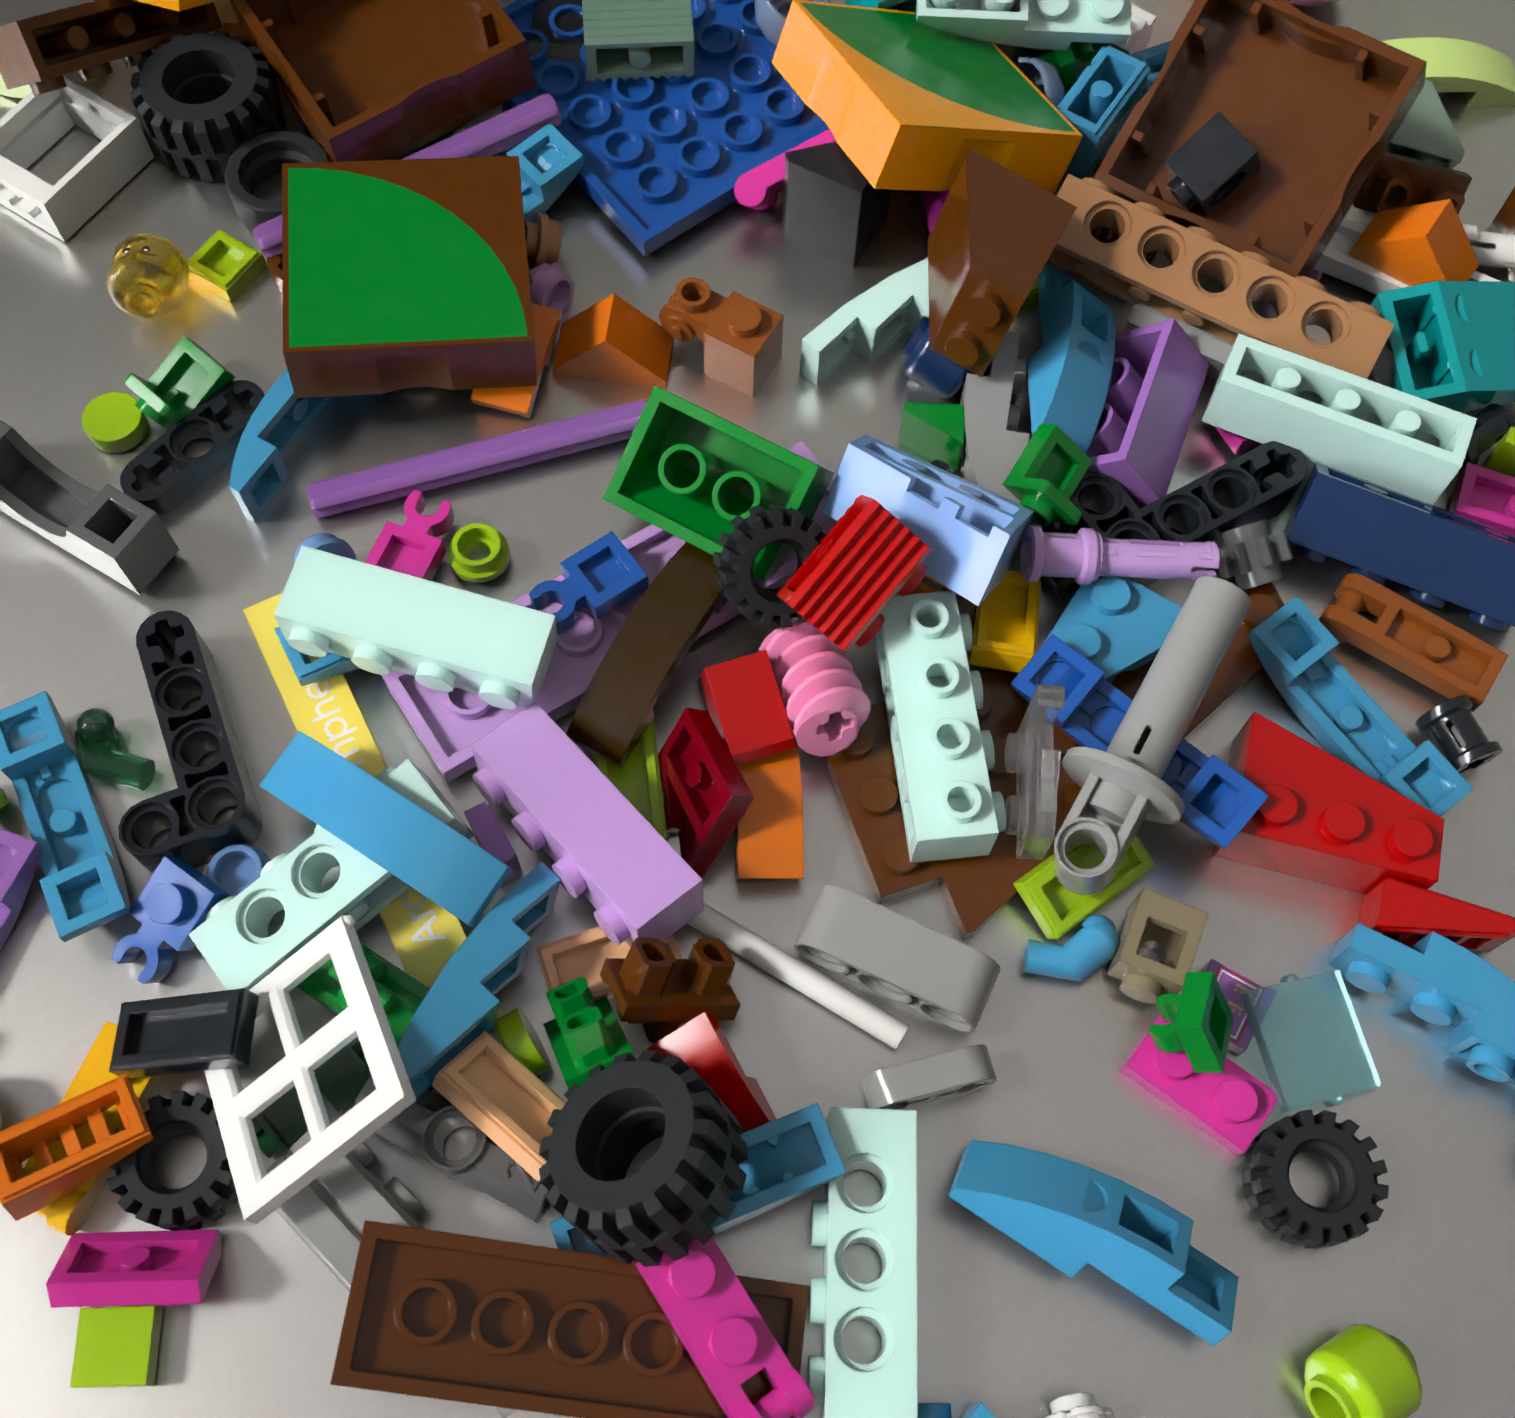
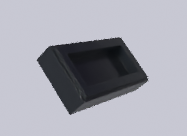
M246 988L122 1003L109 1072L117 1076L127 1073L129 1078L249 1066L259 996Z

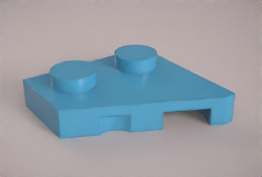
M1099 576L1098 580L1091 582V584L1080 585L1047 639L1053 633L1105 672L1104 679L1111 684L1115 677L1122 672L1134 671L1154 659L1182 607L1128 577Z

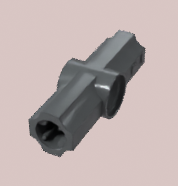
M372 1076L368 1078L357 1096L356 1104L376 1090ZM428 1089L388 1125L385 1124L374 1133L376 1136L439 1169L448 1178L470 1186L535 1223H539L551 1207L550 1202L546 1198L549 1190L541 1184V1181L535 1180L447 1099ZM459 1127L474 1128L476 1131V1143L469 1155L461 1160L450 1161L445 1159L443 1145L446 1137Z

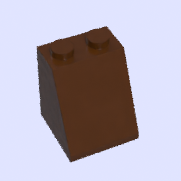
M970 149L928 238L930 349L982 377L1077 207Z

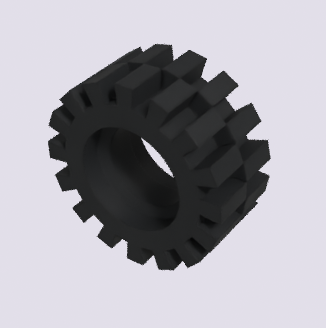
M769 504V509L767 510L759 505L749 508L751 516L744 519L737 515L730 521L735 529L730 535L722 531L718 542L723 545L722 553L714 552L713 563L719 568V573L714 574L717 585L723 589L725 598L749 620L754 619L761 626L771 628V623L775 622L780 628L792 627L791 618L797 617L804 623L806 620L777 596L779 590L784 586L767 589L757 584L753 574L754 560L757 554L767 545L776 542L787 543L796 552L798 569L802 566L804 560L811 555L813 549L827 535L821 531L823 528L815 521L793 508L789 510L780 504Z
M172 1091V1099H166L159 1094L147 1099L150 1109L144 1112L154 1139L108 1167L116 1172V1176L107 1179L110 1191L122 1197L117 1203L124 1211L136 1215V1219L166 1230L177 1231L178 1227L194 1230L203 1227L202 1220L204 1219L217 1221L226 1214L221 1207L227 1201L236 1204L239 1200L212 1099L196 1093V1096H192L186 1091ZM117 1128L114 1134H116V1133H118V1132H120V1131H122V1130H120V1129ZM181 1134L198 1135L203 1141L207 1152L206 1164L202 1173L193 1183L179 1189L164 1187L158 1180L155 1171L156 1158L160 1149L175 1136Z
M1312 1109L1299 1111L1290 1117L1288 1115L1261 1131L1254 1139L1257 1144L1249 1148L1245 1155L1244 1161L1251 1163L1249 1170L1242 1173L1243 1186L1252 1185L1254 1192L1253 1196L1246 1198L1251 1210L1259 1207L1262 1209L1266 1216L1259 1222L1268 1231L1277 1228L1283 1233L1280 1240L1293 1245L1303 1242L1304 1248L1318 1249L1324 1246L1330 1247L1347 1242L1369 1231L1370 1229L1366 1225L1378 1221L1384 1211L1376 1206L1378 1201L1388 1198L1389 1185L1378 1184L1377 1176L1388 1171L1384 1159L1373 1162L1368 1153L1378 1146L1370 1136L1359 1140L1354 1134L1360 1126L1352 1120L1347 1119L1341 1123L1335 1122L1337 1113L1324 1110L1313 1115ZM1298 1153H1317L1326 1158L1335 1168L1339 1179V1191L1335 1200L1329 1206L1316 1207L1309 1205L1294 1192L1290 1183L1289 1169L1292 1160Z

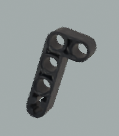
M1277 441L1267 442L1141 509L1137 507L1127 492L1113 477L1103 473H1088L1083 476L1069 499L1083 513L1077 525L1067 524L1070 527L1069 533L1077 534L1081 528H1093L1094 531L1101 534L1102 538L1179 542L1214 541L1220 547L1224 545L1221 533L1264 519L1268 521L1283 512L1308 470L1307 460L1299 449ZM1084 509L1094 510L1100 515L1091 514ZM1169 528L1179 530L1182 534H1177L1171 531ZM1130 578L1145 587L1159 580Z
M168 610L151 615L140 625L136 634V646L178 788L142 800L131 806L122 816L118 827L119 839L123 847L151 873H154L164 856H180L195 869L209 864L213 856L227 846L236 844L253 845L259 838L263 827L262 814L213 656L189 618L180 612ZM175 650L177 651L178 657L183 664H172V661L175 660ZM201 697L200 701L192 708L181 710L188 700ZM219 750L218 755L212 762L205 766L196 767L203 755L210 751ZM229 806H237L235 813L229 820L221 824H212L220 810ZM171 829L169 837L163 844L148 849L151 839L162 830Z

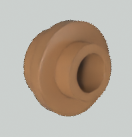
M537 211L533 215L531 222L524 221L527 259L530 269L544 263L549 265L557 263L562 241L560 221L550 220L547 213Z

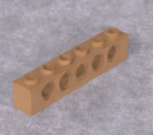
M1068 174L1057 194L1059 198L1077 208L1046 264L1131 304L1141 303L1234 344L1238 334H1242L1368 379L1395 326L1394 323L1381 318V313L1369 304L1359 301H1344L1327 293L1324 285L1312 278L1305 276L1292 277L1273 268L1271 262L1258 253L1251 251L1240 253L1219 243L1217 237L1206 229L1196 226L1186 228L1166 219L1160 209L1149 203H1131L1112 193V190L1106 184L1097 179L1089 177L1079 179ZM1100 227L1108 228L1115 232L1118 240L1111 243H1103L1095 239L1091 231ZM1152 251L1160 252L1169 259L1171 265L1165 268L1154 267L1146 261L1144 254ZM1212 276L1220 281L1224 291L1219 293L1208 292L1199 285L1197 278ZM1262 300L1270 303L1275 308L1277 317H1261L1254 311L1251 302ZM1317 325L1324 328L1330 336L1331 343L1321 344L1315 342L1308 335L1306 326Z

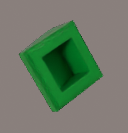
M904 402L899 443L930 461L941 460L954 469L952 472H957L964 444V405Z

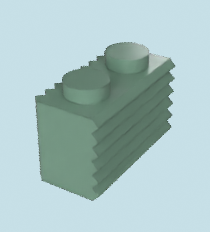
M582 0L587 78L592 82L597 78L605 81L607 78L616 80L619 77L623 80H627L629 77L637 80L640 76L645 79L651 76L658 79L662 75L668 79L672 75L680 78L683 74L690 78L694 75V33L691 0Z

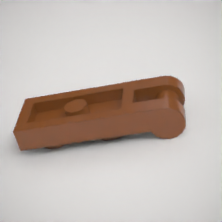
M1356 573L1347 574L1343 577L1335 592L1336 603L1327 606L1318 619L1339 643L1348 642L1448 699L1468 695L1473 702V706L1470 709L1472 712L1484 702L1509 656L1370 578ZM1368 611L1378 618L1374 623L1359 615V612Z

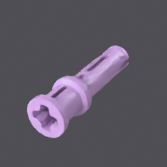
M1036 525L1027 526L1022 539L1020 557L1021 573L1025 582L1035 583L1038 582L1040 577L1074 578L1075 582L1080 585L1091 584V582L1097 581L1099 576L1197 580L1202 576L1216 577L1215 570H1208V568L1219 569L1220 561L1219 548L1214 541L1179 542L1102 538L1101 534L1094 531L1093 528H1081L1077 534L1043 532L1042 528Z

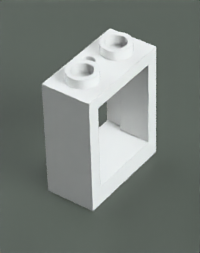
M64 77L67 87L35 96L31 91L0 119V204L66 242L149 163L154 156L144 136V126L140 118L131 109L123 105L117 107L101 98L86 83L79 82L77 84ZM74 125L102 140L54 186L26 170Z

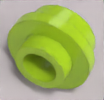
M472 523L462 527L454 535L448 548V559L452 570L457 576L468 582L483 583L493 580L503 573L509 563L510 550L506 538L498 530L487 524ZM477 552H487L490 554L481 560H470L471 556Z

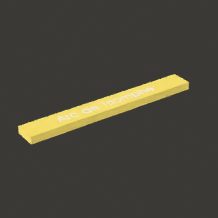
M282 593L243 609L297 731L306 734L373 777L387 769L344 674L301 687L274 630L279 627L274 613ZM308 655L311 662L322 658ZM410 887L380 911L379 914L405 972L431 989L448 960L467 937L457 917ZM499 1007V1009H498V1013H497V1018H496V1019H498V1018H500L501 1016H503V1013H502L500 1007Z

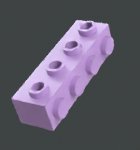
M536 702L471 745L478 769L472 775V778L482 796L493 807L502 803L514 816L511 819L512 825L521 840L533 852L542 847L555 862L552 864V869L561 879V885L574 898L583 893L597 909L594 911V917L598 925L614 944L620 945L625 941L631 947L635 938H658L663 942L704 911L703 879Z

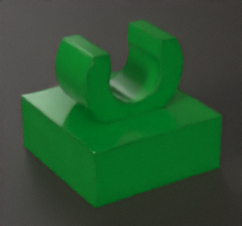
M1186 972L1181 995L1167 993L1156 998L1155 1004L1163 1020L1172 1023L1150 1025L1149 1033L1159 1051L1175 1053L1185 1050L1195 1073H1223L1234 1016L1214 972Z

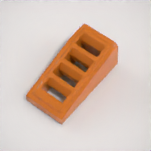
M127 1073L0 1131V1202L15 1221L48 1206L154 1139ZM116 1104L125 1129L111 1136L102 1112ZM88 1122L96 1143L83 1149L75 1129ZM61 1138L67 1157L54 1163L49 1145ZM34 1155L39 1170L26 1176L22 1162Z

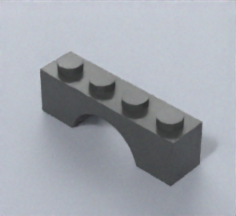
M0 420V511L140 595L179 551L178 546L158 514L109 484L101 491L81 484L38 453L12 426Z

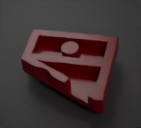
M686 707L660 750L658 759L661 785L664 790L666 831L679 833L681 857L703 879L735 827L744 817L754 797L708 711Z

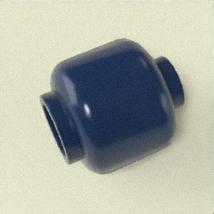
M923 315L899 355L907 359L904 364V371L910 379L937 396L949 399L955 396L961 388H964L966 374L975 373L930 349L929 318Z

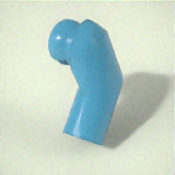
M1091 915L1082 921L1083 928L1064 945L1028 939L1024 953L1023 972L1073 981L1089 979L1114 958L1120 943V936L1113 921L1108 917Z

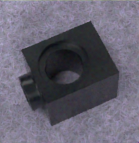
M1218 111L1165 161L1170 178L1172 179L1166 187L1186 210L1189 211L1196 204L1208 217L1261 169L1258 151Z

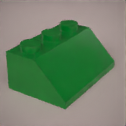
M655 385L602 499L714 556V552L722 553L723 545L718 542L722 531L730 535L735 529L730 521L737 515L744 519L751 516L749 508L759 505L767 510L769 509V504H780L789 510L793 508L812 520L834 472ZM782 542L772 543L764 547L754 560V576L762 581H767L793 547Z

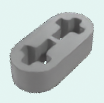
M980 1044L892 1065L871 1072L860 1080L869 1109L905 1110L982 1089L995 1083L997 1078L987 1046Z

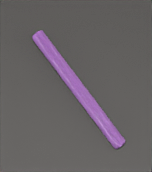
M543 94L404 159L492 157L520 144L549 122L554 127L559 126L562 122L560 110L550 94ZM282 215L253 229L254 237L266 257L282 254Z
M642 399L310 483L307 486L308 500L315 516L322 518L408 496L414 490L423 492L630 439L648 400Z

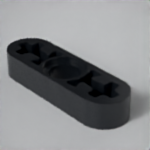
M247 380L231 381L220 387L125 466L120 476V485L123 492L155 511L158 516L175 509L234 459L242 433L253 412L265 396L262 389L257 384ZM239 406L245 410L252 408V410L246 415H244L240 411H236L234 413L232 412L235 408ZM216 423H219L223 431L227 429L228 432L222 435ZM200 437L213 440V445L206 454L196 458L183 455L184 447L191 440ZM174 460L180 472L176 473L172 465L168 466L167 463ZM150 480L156 484L162 483L160 488L155 491L149 487H142Z

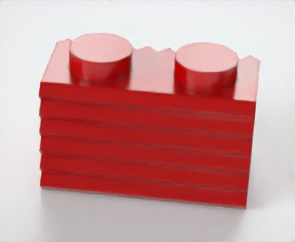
M861 494L855 499L853 505L846 510L845 514L838 519L837 524L830 529L828 535L813 549L811 555L804 560L794 576L788 579L786 585L779 590L777 596L837 647L847 653L854 644L858 647H863L875 637L885 621V617L880 613L896 593L903 597L909 594L921 582L927 572V566L923 561L933 550L879 502Z

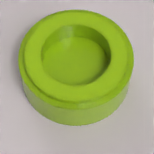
M122 392L105 393L94 398L84 409L81 419L83 429L98 449L110 453L124 452L135 447L145 437L148 429V420L146 415L135 406L137 400L131 395Z
M520 1007L496 1019L495 1029L502 1046L536 1076L551 1069V1063L546 1050L531 1022Z

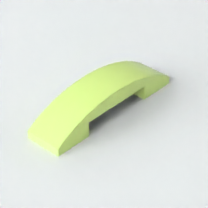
M1414 37L1381 41L1426 61L1425 79L1432 81L1437 92H1464L1468 107L1515 106V68L1512 59L1498 50L1476 42L1443 37Z

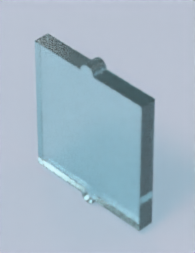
M1339 969L1300 979L1296 974L1291 973L1282 977L1279 984L1240 994L1281 1113L1323 1102L1326 1107L1337 1106L1342 1103V1096L1382 1086Z

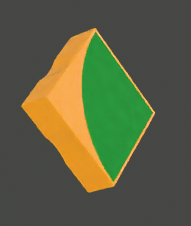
M792 0L771 63L802 101L826 123L838 145L874 189L951 190L966 155L972 149L1050 193L1055 194L1083 135L995 43L956 35L916 21V12Z

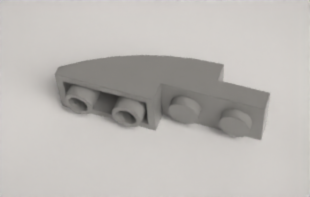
M1007 331L989 363L988 375L980 377L976 374H966L960 404L964 405V444L958 469L961 478L1019 504L1020 501L1002 484L1029 443L1030 438L1028 433L1017 432L1021 406L1010 405L1012 392H1022L1027 358L1017 357L1021 333Z

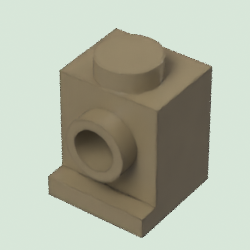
M1143 887L1128 907L1124 918L1126 920L1120 935V943L1116 955L1111 961L1107 975L1122 980L1120 985L1121 992L1140 1002L1155 1004L1156 998L1160 995L1167 993L1178 994L1182 991L1186 972L1191 970L1209 913ZM1149 948L1157 954L1159 962L1139 955V949Z

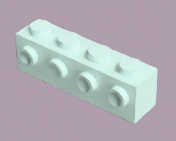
M1238 334L1201 421L1262 444L1277 441L1299 449L1308 461L1326 465L1434 505L1463 465L1477 418Z
M303 545L274 613L285 640L288 641L292 648L301 653L314 657H325L327 652L351 658V661L356 666L371 673L386 675L389 674L390 670H395L415 676V680L427 688L440 692H451L456 687L477 693L479 698L489 705L508 710L515 709L517 705L528 707L534 702L537 703L557 643L555 615Z
M954 591L909 594L903 597L900 595L894 596L880 613L885 617V621L879 632L875 635V642L910 863L989 855L999 832L1005 831L1006 811L1001 792H991L988 770L994 768V745L990 731H980L977 710L983 707V686L979 671H969L966 652L972 650L973 644L970 617L968 613L959 614Z

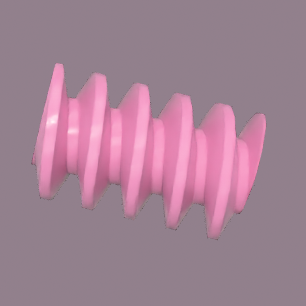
M800 620L792 623V627H779L765 637L759 647V651L767 650L798 746L806 753L820 757L833 756L848 748L857 738L859 729L868 719L871 710L869 698L862 690L859 677L854 674L851 660L846 657V653L837 647L808 621L802 623Z

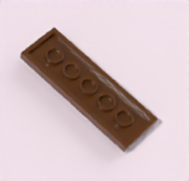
M365 1220L330 1385L577 1418H727L635 1265L638 1262L637 1260H633L628 1265L615 1260L611 1256ZM736 1275L792 1367L800 1375L809 1286ZM762 1370L740 1385L752 1404H755L773 1390Z

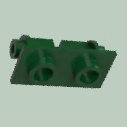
M358 1036L314 1070L320 1093L322 1092L337 1112L357 1098L368 1078L372 1076L363 1050L358 1053L352 1046L359 1041ZM295 1086L252 1119V1123L257 1121L262 1127L256 1133L260 1150L269 1159L279 1151L286 1155L290 1147L308 1131Z

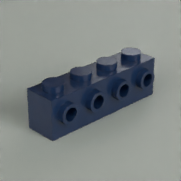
M1315 463L1286 526L1287 539L1289 542L1295 543L1293 547L1295 553L1318 563L1326 564L1330 557L1353 565L1350 570L1351 573L1366 576L1382 586L1386 585L1388 579L1411 587L1409 594L1412 597L1434 607L1444 608L1448 601L1470 610L1468 616L1486 627L1499 631H1504L1507 624L1515 627V535L1326 465Z

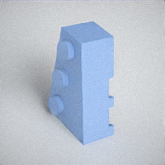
M864 435L848 444L822 510L823 513L838 521L861 494L875 499L933 550L923 561L927 566L926 575L977 606L984 601L1005 577L1034 513L1029 508L869 435Z

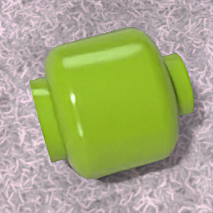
M1352 1324L1347 1326L1308 1356L1305 1362L1304 1379L1306 1384L1304 1394L1306 1402L1315 1418H1408L1420 1407L1423 1391L1413 1354L1401 1340L1371 1325Z

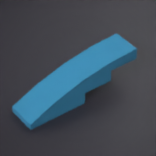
M542 861L491 908L451 956L410 1020L398 1050L416 1099L432 1086L437 1072L484 1031L489 1035L494 1031L500 1001L494 995L524 970L531 938L527 933L553 912L561 879Z
M818 1102L739 1135L747 1144L748 1160L738 1164L747 1174L743 1191L732 1192L730 1200L736 1207L728 1220L719 1216L711 1228L716 1234L721 1233L846 1174L845 1167ZM563 1217L549 1222L558 1249L611 1256L600 1250Z

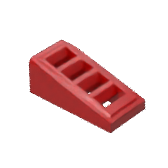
M1391 877L1383 880L1363 897L1358 923L1406 946L1414 945L1432 931L1468 950L1492 951L1515 937V917Z

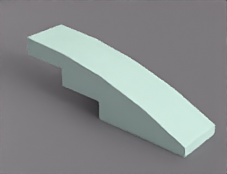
M928 258L890 275L847 302L802 338L800 374L815 386H818L853 352L872 364L906 330L912 333L923 315L929 318Z

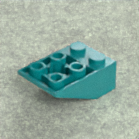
M1434 281L1381 292L1376 295L1371 306L1381 313V318L1395 324L1373 367L1377 383L1461 413L1482 409L1491 403L1502 405L1515 402V282Z

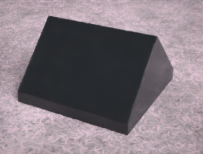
M836 141L785 152L782 211L783 235L785 239L854 268L888 215L891 189H874Z

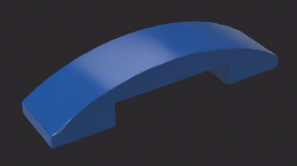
M1053 633L1011 682V686L1079 746L1105 752L1133 701L1104 679L1105 672ZM1182 738L1161 779L1184 802L1185 810L1179 821L1224 850L1269 797L1214 754L1210 758L1184 738Z

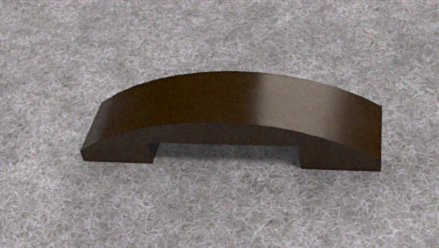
M686 542L654 579L615 637L579 703L566 732V735L575 744L622 769L655 717L653 706L713 611L720 614L728 601L723 595V589L717 585L714 574L719 573V568L713 563V555Z

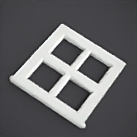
M351 915L339 917L250 989L251 992L259 996L256 1018L271 1007L286 1056L245 1089L242 1087L237 1067L204 1070L244 1221L258 1224L416 1101L354 928L355 919ZM332 958L348 1007L304 1041L289 992ZM358 1036L376 1090L330 1124L314 1070ZM295 1086L311 1140L267 1174L252 1119Z

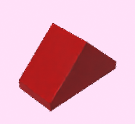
M767 650L703 669L697 681L699 692L736 765L796 747L794 735Z

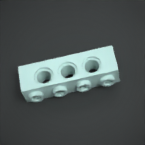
M409 759L399 766L389 767L375 776L376 779L429 812L467 839L474 836L433 781ZM317 825L314 829V834L292 852L282 853L270 860L261 870L260 877L241 893L227 897L215 904L208 911L205 918L206 921L188 935L226 990L241 988L250 990L342 915L354 917V928L357 931L408 890L410 886ZM340 865L338 881L331 889L322 892L321 885L324 876L330 869ZM284 909L285 919L282 927L274 935L269 936L268 925L270 920L278 911Z
M830 1107L826 1124L845 1167L846 1174L825 1184V1201L812 1200L811 1246H824L823 1277H810L809 1323L823 1325L822 1356L809 1355L807 1386L816 1404H821V1418H918L917 1110ZM854 1170L871 1172L881 1184V1200L871 1206L855 1204L845 1193L843 1186L844 1177ZM863 1243L871 1246L878 1253L882 1267L880 1276L876 1281L862 1284L855 1282L846 1274L842 1264V1256L848 1246ZM856 1319L866 1320L878 1330L881 1338V1349L877 1358L872 1363L859 1364L852 1361L845 1354L841 1344V1334L844 1326L849 1321Z

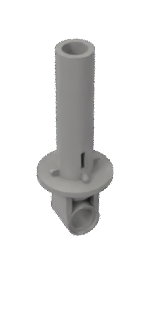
M1202 576L1196 580L1106 752L1089 747H1073L1066 752L1062 760V766L1069 777L1082 789L1056 835L1054 842V869L1059 882L1070 892L1078 895H1093L1107 888L1112 882L1143 819L1162 824H1172L1180 820L1185 810L1184 802L1161 779L1251 607L1249 596L1231 582L1212 576ZM1091 845L1097 848L1105 859L1095 868L1081 869L1074 866L1067 859L1066 855L1076 846Z

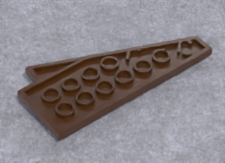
M1272 582L1243 590L1251 599V607L1183 736L1185 740L1264 669L1248 634L1284 606ZM1154 659L1134 671L1122 672L1115 677L1111 684L1133 700ZM993 668L979 672L983 686V707L977 710L980 731L989 730L993 739L995 761L994 768L988 770L991 792L1000 791L1003 796L1006 811L1005 831L999 832L989 855L910 863L885 701L871 705L868 719L860 727L857 738L848 748L833 756H822L878 904L940 885L962 941L972 938L1019 895L1013 885L1015 881L1054 854L1056 835L1082 789L1069 777L1062 766V760L1068 749L1081 746L1055 726L1011 686V682L1019 673Z

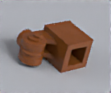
M687 278L677 285L675 294L669 298V302L660 310V323L672 337L682 342H690L696 336L703 342L705 375L754 398L782 358L784 315L734 291L727 298L710 290L709 285L704 280Z

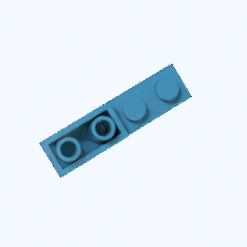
M1049 265L1037 278L1043 346L1027 359L1031 432L1033 436L1040 424L1057 425L1087 454L1105 405L1115 355V311L1095 297L1092 290L1072 275Z
M1358 923L1336 941L1327 965L1345 973L1346 979L1352 985L1371 993L1389 994L1409 1004L1411 1012L1425 1021L1438 1025L1454 1026L1446 1051L1467 1060V1067L1484 1078L1499 1082L1509 1081L1515 1084V982L1506 974L1470 950L1434 931L1411 947H1408Z
M971 1140L965 1147L948 1195L950 1198L1071 1278L1089 1263L1212 1346L1218 1344L1232 1332L1238 1276L1190 1245L1194 1220L1161 1200L1117 1178L1070 1160L1027 1148L980 1140Z

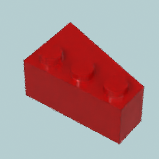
M1255 711L1252 713L1232 741L1228 766L1269 797L1225 850L1215 844V857L1365 895L1389 877L1425 889H1429L1438 882L1445 819Z

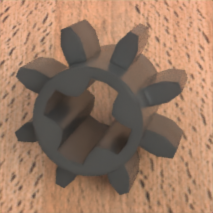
M1264 519L1221 533L1225 544V549L1219 550L1218 572L1221 579L1234 576L1237 586L1242 590H1246L1285 578L1280 562L1293 559L1285 530L1271 534L1268 521Z

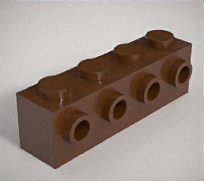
M95 0L1 25L0 74L7 90L30 85L35 96L67 87L63 77L65 74L77 71L81 82L114 73L110 61L123 58L126 68L137 66L142 57L153 54L151 48L159 43L166 44L172 41V36L181 33L183 36L193 34L194 30L206 29L207 33L223 29L214 2L183 11H175L134 0Z

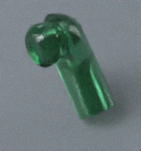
M94 708L80 714L77 719V730L74 733L84 770L95 778L145 791L154 778L155 762L124 751L119 731L114 725V717L108 711Z

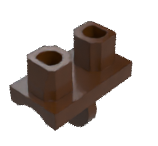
M1384 152L1355 199L1353 206L1377 213L1383 210L1451 199L1457 214H1459L1465 202L1464 194L1472 177L1462 171Z
M635 938L626 958H606L600 972L603 983L609 984L614 992L617 1014L620 1021L628 1022L629 1024H643L645 1034L652 1043L658 1042L677 1030L680 1023H688L703 1012L714 1014L718 1021L734 1020L741 1005L729 984L735 961L725 943L720 939H698L693 944L688 959H676L669 944L662 942L658 938Z

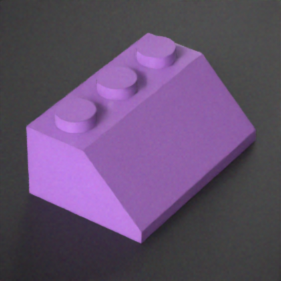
M1175 318L1116 334L1113 368L1105 405L1086 454L1093 462L1085 474L1103 473L1113 477L1123 487L1138 508L1145 507L1166 496L1210 365Z

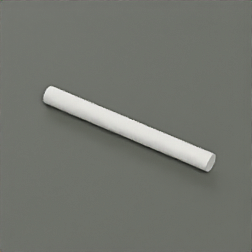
M705 903L704 911L687 923L711 939H720L729 950L894 1049L898 1048L910 1027Z

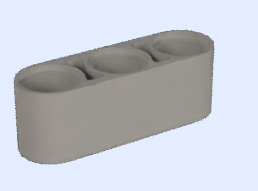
M834 885L822 887L794 945L795 950L802 957L815 965L946 1027L967 1033L975 1031L1001 971L999 964L985 953L861 895Z

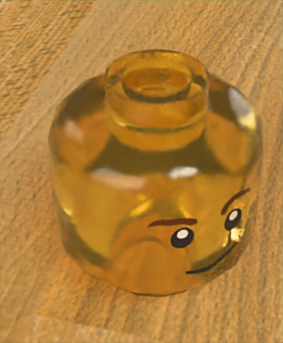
M151 234L129 236L118 244L115 249L106 280L109 296L117 307L128 315L141 320L159 321L170 318L181 309L185 299L190 277L188 260L181 249L167 239Z

